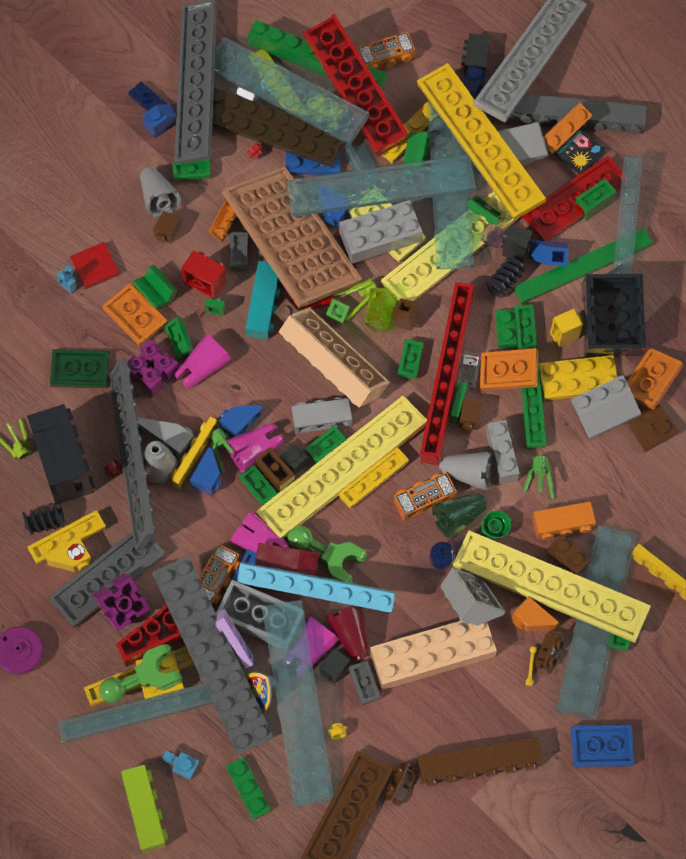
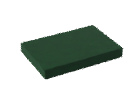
M52 349L50 387L108 388L110 352Z

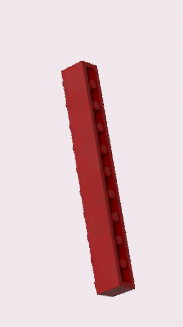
M455 282L420 450L421 463L439 466L442 458L474 299L473 284Z

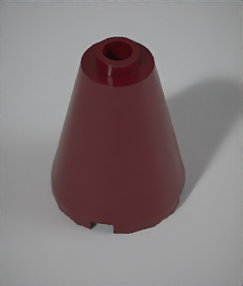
M354 605L342 609L336 614L327 615L326 619L350 658L355 657L357 661L367 657L366 653L370 651L364 607Z

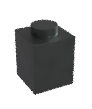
M292 444L280 456L281 460L295 475L307 465V455L295 444Z
M334 648L320 666L321 676L328 682L332 680L336 683L349 667L350 659Z

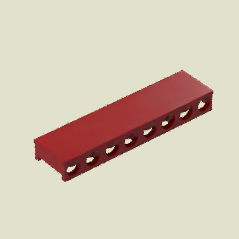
M333 14L330 18L308 31H303V37L376 156L379 157L408 140L407 130L336 15Z

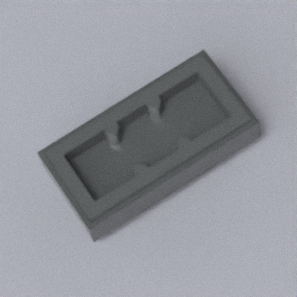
M230 232L229 268L248 269L249 233Z

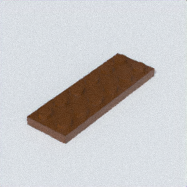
M357 750L301 859H348L393 772V768Z

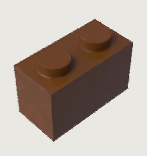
M271 447L255 458L256 467L279 493L295 481V474Z
M563 534L548 547L546 553L562 569L578 576L588 568L591 561Z

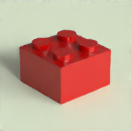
M193 250L181 267L183 283L211 299L217 298L227 284L225 266L219 261L209 259L203 252L198 253Z

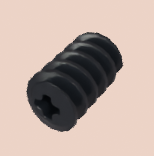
M506 258L505 262L491 276V279L487 280V287L494 295L503 298L502 293L508 294L507 288L512 289V283H517V278L522 277L521 272L525 273L527 269L518 260Z
M61 503L60 509L54 504L52 511L45 506L44 513L40 508L37 509V514L30 510L29 516L22 512L26 530L31 535H34L35 528L38 533H41L42 527L46 531L50 530V525L53 529H57L58 523L62 528L65 527V517Z

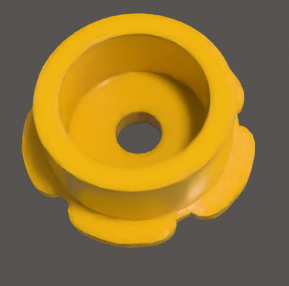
M342 723L331 725V729L328 730L331 739L337 740L346 737L347 727L343 726Z

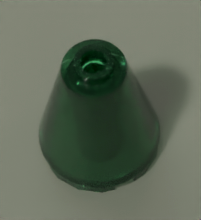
M474 493L437 502L432 506V515H436L438 520L435 524L445 537L453 539L486 510L487 500L483 495Z

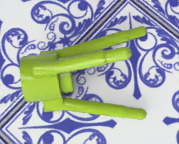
M371 279L333 294L335 297L344 293L349 295L358 291L362 297L366 296L345 318V321H348L369 300L374 298L373 293L377 292V288Z
M19 419L24 441L19 440L16 432L8 422L6 425L16 441L13 444L14 448L9 446L1 437L0 443L14 458L18 457L19 460H22L32 453L31 449L33 447L29 442L23 421Z

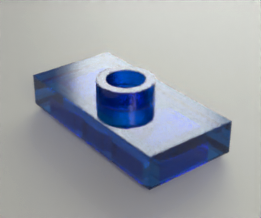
M142 81L128 92L129 96L147 112L156 105L167 104Z

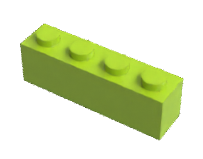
M145 765L121 771L142 853L166 847L165 841L169 839L166 828L162 829L160 825L163 816L161 809H156L155 801H158L156 789L151 790L150 782L153 781L151 770H146Z

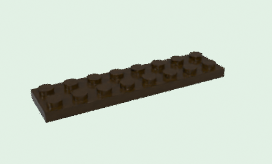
M214 88L212 126L316 163L333 167L347 137L346 133Z

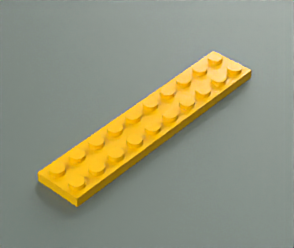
M448 63L417 80V85L514 220L546 202L545 196L484 112L473 106L474 98Z

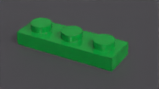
M242 757L226 765V769L252 820L254 821L270 813L271 809L245 758Z

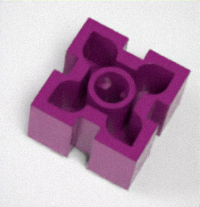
M149 339L139 349L140 356L136 357L133 355L127 361V365L131 370L130 378L136 383L140 380L142 388L154 397L163 388L162 381L166 379L169 382L174 377L178 369V362L167 353L162 356L161 348Z
M124 572L111 581L112 587L108 589L104 586L91 595L98 607L106 612L104 616L111 627L118 632L131 623L130 617L134 615L138 618L151 609L144 597L136 592L139 589L132 578Z

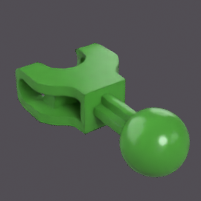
M295 526L288 533V543L292 548L309 549L319 553V556L322 557L320 563L326 566L328 576L333 580L352 583L351 575L343 569L342 564L348 560L362 563L368 557L363 549L351 542L339 545L330 542L327 547L313 539L311 531L305 526Z
M163 644L148 650L144 654L142 662L134 667L136 670L135 674L121 680L115 677L105 679L99 687L101 698L105 702L116 703L123 698L126 690L140 684L145 689L156 687L160 690H168L180 684L183 680L180 673L176 671L165 674L160 672L159 666L161 662L171 655L170 646Z

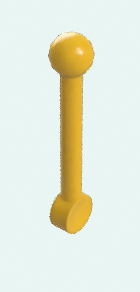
M531 646L529 649L531 657L529 674L525 682L527 686H532L534 683L532 674L534 657L537 652L535 646Z

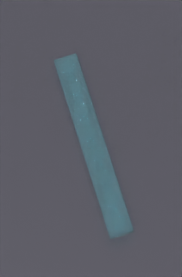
M624 155L612 274H632L643 157Z
M204 684L57 722L61 742L66 743L213 703Z

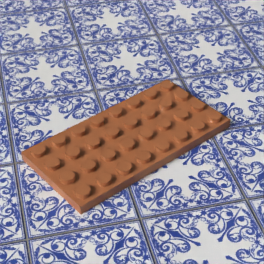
M285 166L223 189V196L298 308L361 283L362 278Z

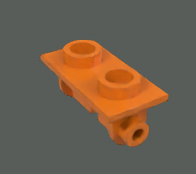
M227 201L224 202L209 229V232L220 242L227 236V232L236 217L235 212Z

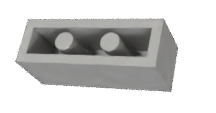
M338 397L332 401L317 400L310 404L301 402L292 406L295 434L328 430L334 425L336 428L352 426L349 398Z
M504 420L488 423L486 435L490 451L494 455V468L498 484L516 482L519 477V469L507 422Z

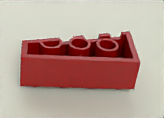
M166 604L155 615L145 620L141 626L135 628L117 642L116 646L125 667L136 663L135 661L143 659L144 654L148 650L163 644L171 647L182 642L183 639Z

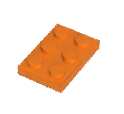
M131 283L102 305V309L139 347L168 324V321Z
M649 348L627 381L635 401L654 410L683 368V362Z
M537 349L481 353L480 389L482 391L538 386Z

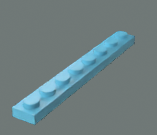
M245 562L240 563L237 581L242 584L390 613L393 612L396 595L395 591Z

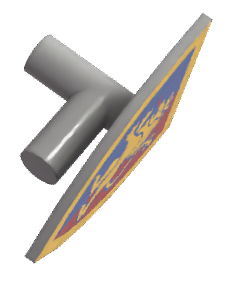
M253 672L248 674L246 679L262 713L265 714L271 704V689L278 686V682L271 676Z

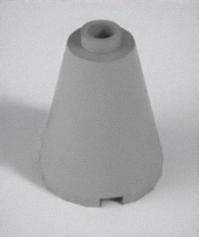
M147 167L143 169L140 173V181L147 213L155 218H159L163 210L172 214V210L176 206L178 208L182 201L179 192L156 168Z
M158 441L149 443L144 451L143 466L144 470L147 471V481L153 484H164L172 480L171 475L178 468V461L174 453Z
M493 452L446 455L444 459L440 460L439 470L442 471V474L447 472L448 476L482 490H487L492 481L493 470H491V464H494Z

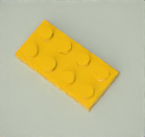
M613 355L539 363L544 401L575 398L617 378Z

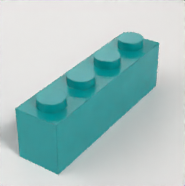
M258 261L245 328L247 337L267 340L269 339V334H273L274 331L272 318L273 316L276 317L274 312L278 307L275 305L276 299L279 300L281 288H278L281 281L268 262Z

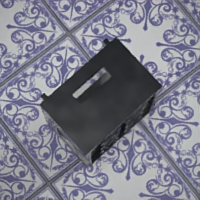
M586 274L581 283L585 320V336L583 338L584 357L611 355L641 356L646 349L643 274ZM608 307H614L615 311L609 312ZM611 324L614 325L615 330L610 331L608 326Z
M65 404L27 415L55 504L57 505L93 493L92 488L95 485L92 476L88 477L87 472H90L86 459H82L81 456L85 452L82 443L76 440L79 434L76 425H71L70 420L73 419L70 408L66 409Z

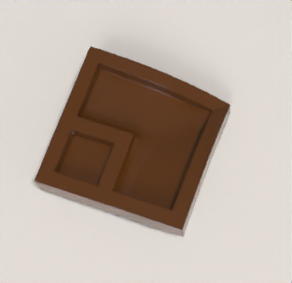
M659 403L654 410L649 407L640 410V416L627 422L644 452L651 450L678 434L677 429Z

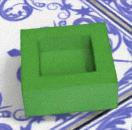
M332 299L324 317L342 325L350 306Z

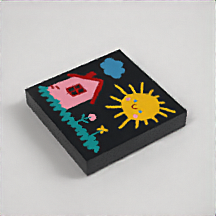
M579 128L554 152V155L578 174H581L589 169L605 153L606 149Z

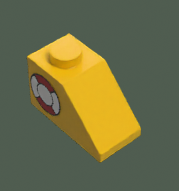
M80 538L44 556L48 566L72 572L83 571L92 563L91 557Z

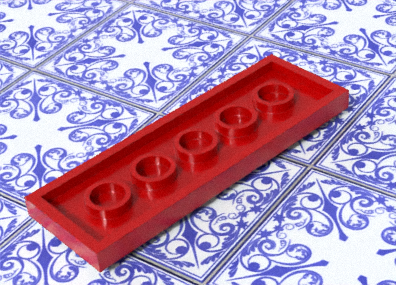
M608 155L547 196L545 203L522 215V218L542 241H549L584 217L585 212L576 203L578 196L603 179H606L617 191L616 194L630 186L631 181Z

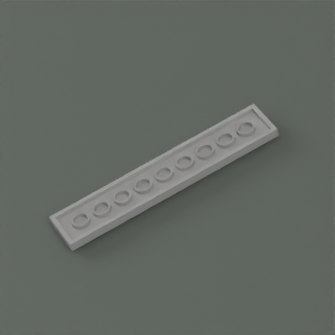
M547 0L477 96L473 106L506 122L582 15L587 4L580 0Z

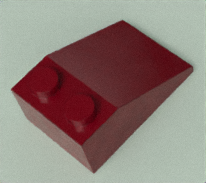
M258 543L255 564L316 576L319 553Z

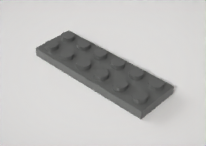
M131 532L48 598L74 629L99 609L91 596L104 586L108 589L112 587L111 581L123 572L135 581L164 558L166 553L153 538L150 539L143 550H135L133 532Z

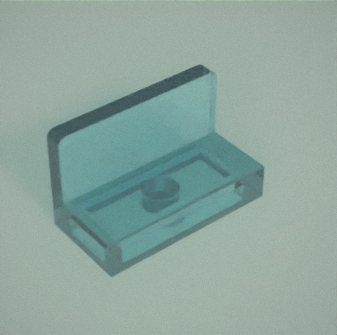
M351 142L344 145V155L359 183L378 176V171L364 144L353 148Z

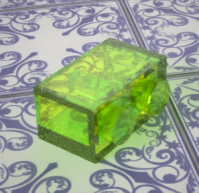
M371 288L364 324L374 332H391L393 309L396 306L397 296L388 288Z

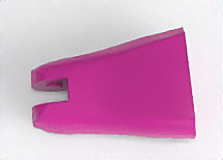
M206 334L186 360L178 367L174 376L180 380L191 371L192 373L183 382V385L189 389L229 363L231 357L209 334Z
M267 424L226 440L234 452L230 453L227 448L226 450L241 472L244 473L256 464L255 458L269 447L275 450L285 441L282 434L270 440L267 439L268 436L277 431L278 428L275 424Z
M252 511L248 513L242 525L238 527L230 540L231 543L257 553L258 543L291 548L284 538H279Z
M309 617L292 648L286 655L283 666L288 670L297 659H300L302 662L294 672V675L300 678L339 641V638L314 618Z

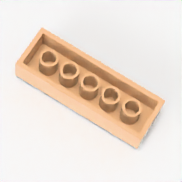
M310 307L289 315L279 331L287 342H290L300 354L304 355L314 367L324 374L326 379L336 385L338 390L344 393L359 408L379 399L390 383Z
M462 621L370 647L371 659L381 690L494 658L497 652L487 622L477 626L471 623L465 624Z

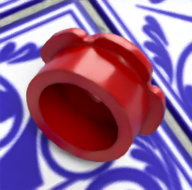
M255 143L247 151L250 156L249 158L254 157L257 159L263 153L261 150L263 145L260 146L258 143Z
M116 459L104 468L107 472L106 475L111 474L112 477L121 471L120 466L122 463H118Z

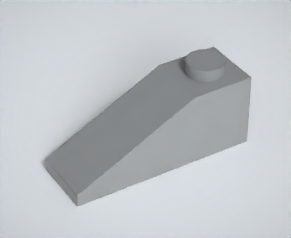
M137 417L139 420L138 429L154 441L164 444L178 458L181 459L190 448L194 435L188 427Z

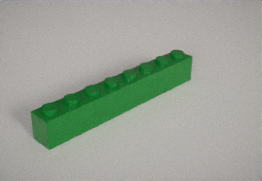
M258 20L254 21L248 33V45L328 77L306 40ZM366 65L383 92L387 83L388 73Z

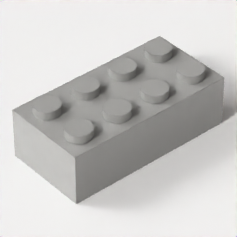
M410 200L339 222V233L351 264L422 242V229Z
M231 580L217 610L219 612L225 609L238 631L289 652L305 617L304 610L234 580Z

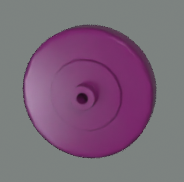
M13 627L1 634L0 667L4 671L13 675H24L38 667L43 658L44 649L41 639L33 630L26 627Z

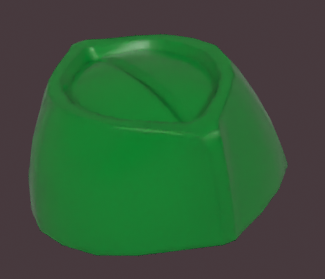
M501 511L489 512L483 518L481 535L492 539L505 537L511 529V518Z

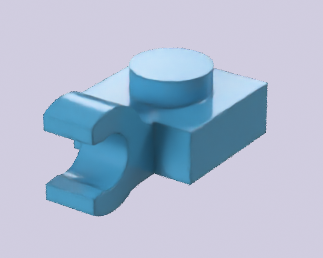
M66 265L65 271L61 270L56 276L58 283L72 294L77 289L76 279L72 276L74 270Z
M165 751L162 757L164 762L174 766L172 772L191 780L199 764V760L182 752L177 757Z

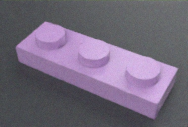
M225 609L217 612L216 626L220 632H224L231 647L234 648L238 662L243 663L245 668L252 666L253 654Z

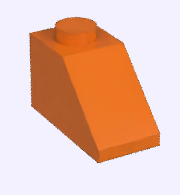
M530 597L512 615L515 626L519 629L523 628L525 631L555 630L559 623Z

